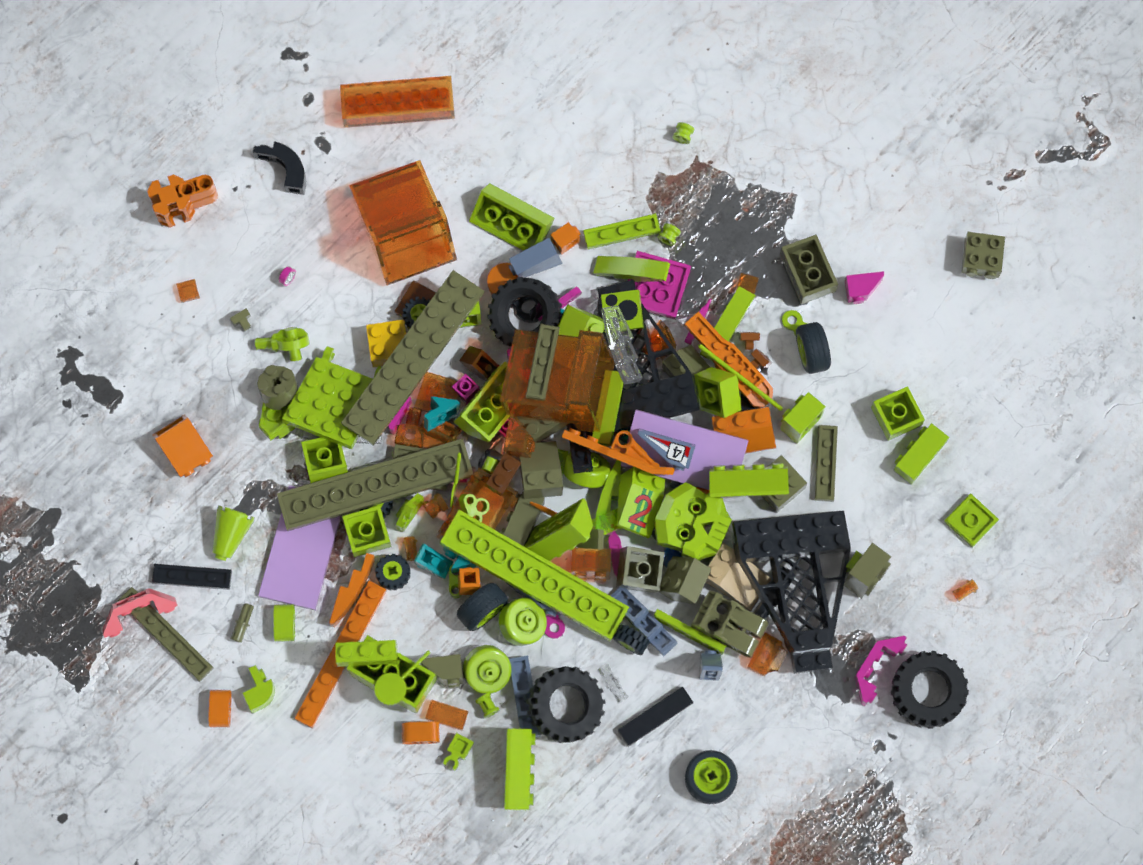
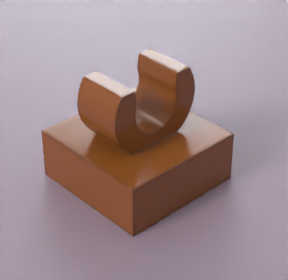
M740 332V340H745L746 350H754V341H760L759 332Z
M755 349L751 353L755 358L751 363L757 370L761 365L768 368L772 364L760 349Z

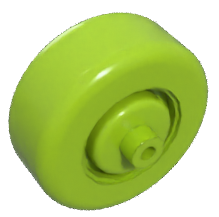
M590 452L593 472L574 474L571 453H569L563 467V473L569 481L586 488H599L605 485L611 471V466L604 457Z
M519 598L512 600L502 608L499 615V628L503 637L511 644L516 646L530 645L540 640L545 633L547 626L545 612L532 599Z
M481 645L474 648L468 653L463 663L465 680L472 689L479 693L492 694L498 692L505 687L511 677L510 660L501 649L493 645Z

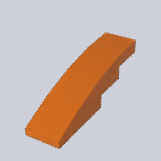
M366 553L362 570L353 569L348 588L340 586L329 622L331 627L335 628L359 597L375 561L374 555Z

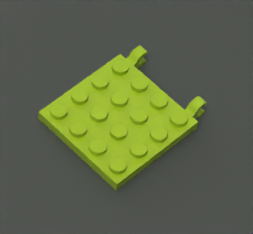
M327 346L323 352L322 359L319 357L315 358L285 412L282 421L352 450L359 436L343 426L341 422L374 378L332 363L331 361L335 356V353H333L334 348ZM380 366L377 367V369H376V371H375V374H374V377L376 376V374L379 372V370H380L382 367H380Z

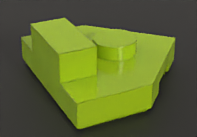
M263 402L258 426L270 441L275 437L281 439L295 429L294 426L282 421L289 405L282 407V410H272Z
M417 493L410 501L406 499L396 513V517L399 518L396 527L401 532L406 530L424 504V497Z

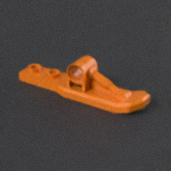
M699 311L684 324L686 329L700 344L770 398H773V388L764 376L733 343L725 340ZM713 360L715 368L727 371L724 367H722L715 360ZM738 379L739 391L753 407L764 408L769 403Z
M572 428L569 431L564 430L562 437L651 474L673 475L675 471L671 467H659V464L647 454L628 431L617 433L611 449L598 444L599 439L589 435L587 439L581 437V432ZM621 434H627L630 437L627 445L619 443L618 439Z

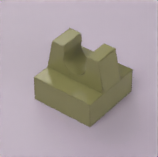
M247 308L230 318L234 327L240 324L244 332L251 328L247 320L251 317Z

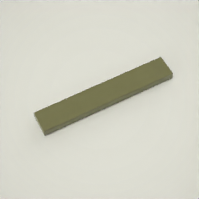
M131 587L118 601L138 592ZM150 604L143 608L137 607L132 609L131 614L199 682L214 669Z

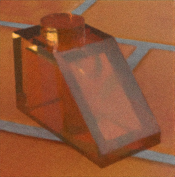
M510 413L503 450L510 456L531 458V454L535 450L534 438L521 420L514 413Z

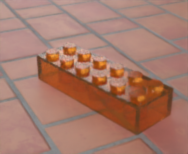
M451 76L340 85L344 128L455 119Z

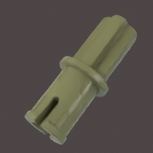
M247 603L243 605L239 619L235 620V628L230 639L242 643L247 627H250L248 622L254 609L253 605Z

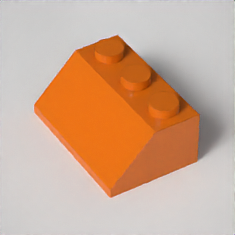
M769 407L736 412L725 418L720 416L712 417L714 431L748 440L745 454L776 448Z

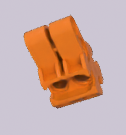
M173 174L167 176L170 185L161 188L159 180L152 181L147 190L159 223L168 228L175 226L173 217L182 215L184 223L191 221L196 208L211 204L218 198L215 184L209 175H201L184 181L183 178Z

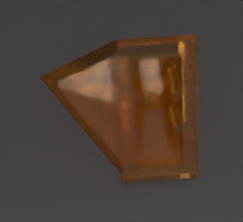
M660 319L657 324L676 350V342L669 327ZM654 328L650 334L654 352L668 349V345ZM646 347L643 352L648 355Z

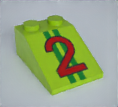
M634 466L620 475L616 526L650 538L654 528V520L664 498L665 479Z

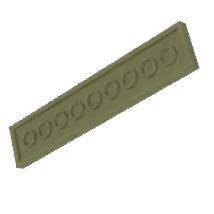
M453 270L341 424L374 446L485 291Z
M463 439L277 493L287 531L453 483L458 453H461L458 481L473 477V470Z

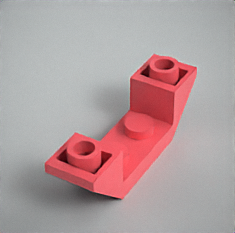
M148 588L112 604L103 626L104 637L109 636L112 638L121 633L120 631L123 630L119 615L125 616L131 613L132 609L146 607L151 603L150 601H154L159 614L163 612L166 614L172 612L178 606L176 598Z

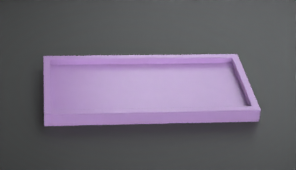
M637 409L630 429L633 439L659 464V467L673 468V465L668 463L638 435L639 429L695 444L689 469L685 468L684 471L674 468L673 475H653L681 483L687 482L692 486L710 490L709 470L713 469L715 465H725V468H733V465L742 464L748 444L747 439ZM624 462L621 463V466H623V467H627V468H632V467H633V466H631V465H629V464H626V463H624Z
M289 485L288 490L294 489V488H297V487H294V486H290V485ZM281 512L258 596L316 611L341 516L287 531Z

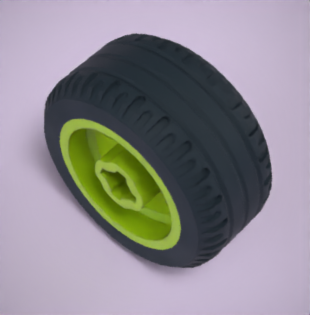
M818 322L798 326L796 329V342L804 370L809 374L828 370L831 366V355L823 326Z
M488 583L474 592L459 607L457 617L469 631H476L502 610L508 602V597L496 583Z
M707 750L695 755L689 762L685 772V784L689 793L696 800L705 804H718L725 801L733 793L738 781L737 768L734 762L726 754L715 750ZM713 774L715 778L712 781H710L708 778V775Z

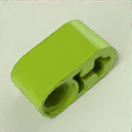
M294 604L274 605L275 642L295 641Z

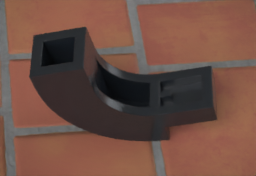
M275 141L273 148L267 145L254 146L253 154L255 159L276 162L286 169L284 187L287 193L305 195L306 174L301 159L295 151Z

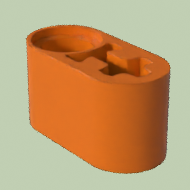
M210 690L209 727H230L231 690Z
M439 722L402 723V744L440 743Z

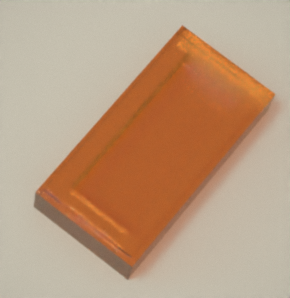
M431 700L425 719L463 731L469 711Z

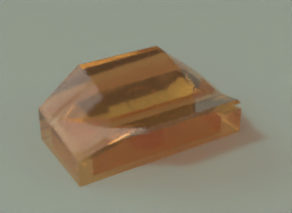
M423 419L419 426L422 446L429 449L456 441L462 429L449 422H445L427 431L424 428Z
M765 632L747 668L764 677L769 672L779 671L788 653L783 647L782 641Z

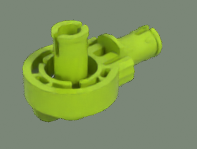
M288 327L280 330L278 333H274L271 337L255 339L257 350L289 351L290 361L301 360L300 349L310 344L308 333L304 329L297 327Z

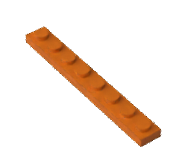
M371 581L368 582L336 643L360 642L387 589ZM335 645L295 717V720L311 728L314 727L346 666L338 667L336 664Z

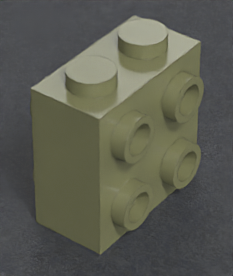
M967 232L964 241L961 273L970 277L980 275L985 276L987 279L999 278L1002 273L1005 236Z

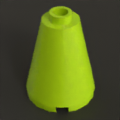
M218 505L212 553L216 554L215 558L224 561L227 558L231 559L253 524L255 517L250 516V519H248V515L227 507L222 510V506Z

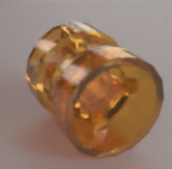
M439 493L435 494L432 500H426L422 503L432 519L436 518L440 511L445 512L449 509Z

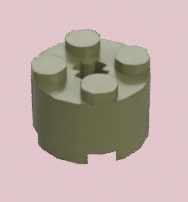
M267 366L258 378L257 386L265 405L272 410H282V407L288 406L298 391V385L292 370L284 366Z

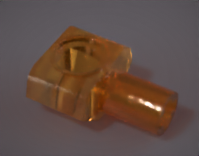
M415 407L408 409L406 424L397 426L395 444L423 448L426 430L419 427L421 409ZM413 434L415 438L407 439L405 435Z

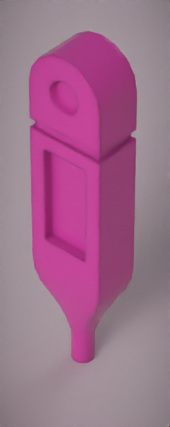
M575 287L558 299L559 303L562 304L561 308L563 309L567 304L578 298L582 291Z
M710 298L700 310L704 318L707 316L712 301ZM688 332L684 342L691 345L695 337Z
M612 524L610 525L611 531L608 544L613 573L617 576L622 546L620 537L615 532Z

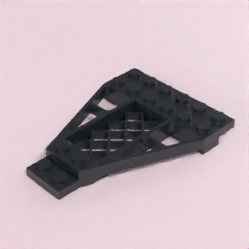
M632 279L597 289L600 300L597 316L604 320L602 294L637 290L635 281ZM642 303L644 328L637 329L636 332L626 330L633 335L628 344L621 340L626 331H621L615 337L610 333H605L604 329L602 339L607 364L593 369L597 346L588 363L585 376L586 391L581 400L587 432L591 437L600 397L588 400L592 375L603 373L605 370L622 372L617 369L622 360L629 363L624 372L625 379L628 378L634 382L629 389H622L614 433L631 429L636 409L666 418L700 410L693 374ZM647 319L650 320L668 345V349L654 352ZM642 329H643L644 337H642V336L639 335L640 332L642 331ZM609 337L615 340L611 347ZM637 338L644 341L639 350L632 346ZM618 343L626 346L621 355L614 351ZM646 347H647L648 355L645 354V353H643V351H644V349H645ZM630 349L637 352L632 361L625 358ZM612 354L619 357L615 364ZM674 354L685 369V374L660 380L656 358ZM641 355L648 359L643 368L636 364ZM649 365L651 366L652 373L647 371ZM633 367L641 370L635 379L628 375ZM644 373L652 376L647 384L640 382Z
M844 510L733 522L732 527L735 538L733 547L736 563L740 564L783 637L785 647L791 656L793 673L832 669L830 648L833 645L847 572L846 566L851 551ZM843 552L839 577H823L819 554ZM789 557H798V559L794 563ZM801 558L810 564L806 571L797 565ZM770 560L774 584L759 585L746 562ZM783 560L791 566L788 573L780 568ZM811 568L813 571L814 578L808 574ZM794 569L803 575L798 582L790 576ZM804 578L813 583L809 590L801 585ZM786 579L795 585L791 592L783 587ZM838 582L832 617H830L824 583ZM815 587H816L817 596H815V595L812 593V591H813V589H814ZM797 588L806 594L802 601L793 595ZM775 589L780 618L763 590ZM808 596L817 602L813 609L804 603ZM790 598L798 604L795 611L791 610L786 604ZM818 606L820 609L821 616L815 612ZM801 607L809 612L805 620L797 614ZM811 616L820 621L816 628L808 623ZM793 617L802 623L798 630L790 625ZM804 626L809 629L806 631H801Z

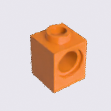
M568 222L550 234V240L562 255L580 242V232L575 225L572 226Z

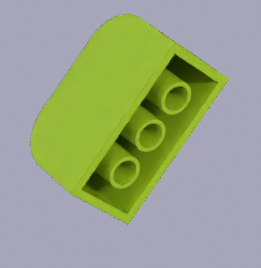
M369 635L364 639V641H377ZM398 653V664L348 666L347 671L353 678L374 690L379 677L386 673H395L402 676L415 662ZM418 665L404 678L407 687L406 695L397 704L417 713L437 680L436 674Z

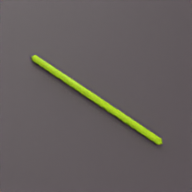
M698 344V348L730 373L736 374L740 381L779 411H783V407L702 344Z

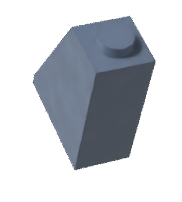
M550 238L509 258L511 262L509 268L513 276L518 275V277L523 278L563 264Z

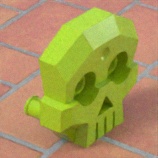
M687 482L666 494L654 520L657 545L681 551V556L695 558L698 561L715 556L732 521L726 511L723 498L710 497V492L706 495ZM693 506H698L699 511H694ZM712 525L709 530V533L707 534V532L704 529V526ZM681 532H686L688 537H682Z

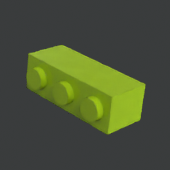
M932 423L928 428L924 426L920 430L918 440L916 442L912 440L906 447L908 452L904 456L900 454L894 462L896 464L894 471L911 485L950 438Z
M396 640L335 643L336 664L338 667L398 664Z

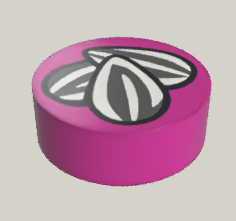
M290 266L284 268L279 276V282L284 286H288L293 281L296 270Z

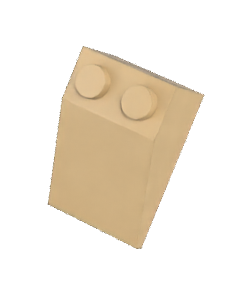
M723 543L708 566L711 568L706 583L751 611L759 597L740 564L736 563L734 549ZM746 562L759 585H767L770 582L771 578L751 562Z

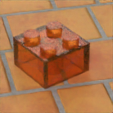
M574 548L572 550L571 574L585 582L587 579H594V582L598 583L610 580L611 549Z

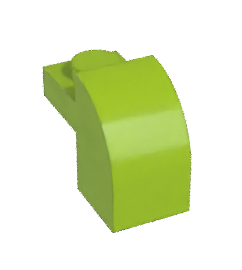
M256 665L248 668L256 683V687L243 692V696L252 713L267 707L275 695L273 681L270 679L264 682L267 679L263 669L258 670Z

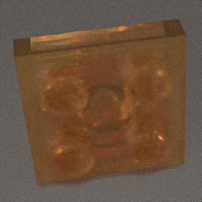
M427 372L423 378L414 408L425 412L432 410L430 407L432 396L457 400L458 395L452 388L457 380Z

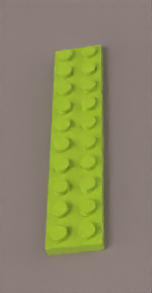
M458 510L439 543L609 642L612 640L629 608L624 603L461 510Z

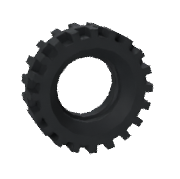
M517 277V279H510L504 285H500L498 287L499 290L492 294L491 297L493 299L491 304H488L490 309L487 319H490L491 325L489 327L496 334L495 337L500 339L504 345L510 346L513 349L534 350L540 324L557 327L562 317V304L558 301L557 293H554L549 285L537 279ZM524 296L536 299L543 311L542 321L538 327L527 332L516 329L509 318V310L512 303L519 297Z
M933 650L931 652L921 651L919 654L911 655L897 669L891 682V695H893L894 699L893 705L898 708L899 715H903L908 723H915L920 728L924 726L928 727V729H933L937 726H944L959 715L966 705L969 690H967L968 678L965 679L963 674L965 671L963 668L960 669L955 659L951 660L947 657V654H938L937 651ZM932 671L940 674L946 680L948 695L941 705L928 707L920 704L915 699L912 692V683L917 675L922 672Z
M564 666L543 673L540 678L534 681L535 685L528 692L531 694L526 703L529 704L527 714L532 718V726L537 727L540 735H544L548 740H554L558 743L583 740L586 736L593 734L594 729L601 724L600 718L605 714L603 704H606V700L602 699L601 695L604 691L596 684L598 682L597 679L591 678L589 672L582 671L578 667ZM562 686L575 688L584 699L583 713L579 719L572 723L559 721L550 710L551 696L556 689Z

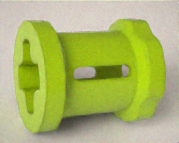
M489 693L475 701L476 704L480 705L484 718H488L500 710L499 707L495 706L491 699L492 695Z

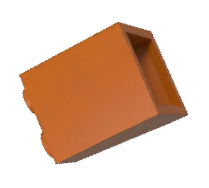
M185 414L152 435L180 477L183 475L188 477L195 472L194 468L199 465L201 467L205 466L211 461L210 458L213 457Z

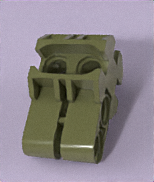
M709 590L691 627L741 655L751 658L759 644L757 639L762 638L769 622L744 609L739 603L733 600L729 601L723 598L722 594ZM718 606H724L726 607L727 612L725 614H720L717 612L716 608ZM709 623H715L717 624L718 629L716 631H710L707 625Z

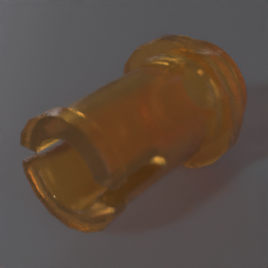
M415 536L405 537L402 542L405 545L407 561H414L417 555L416 543L418 540L415 539Z
M971 579L970 581L966 580L964 585L952 591V593L960 602L971 593L975 594L979 588L975 581Z

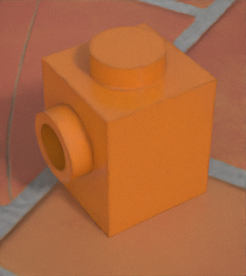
M467 567L459 569V595H472L480 589L479 568Z

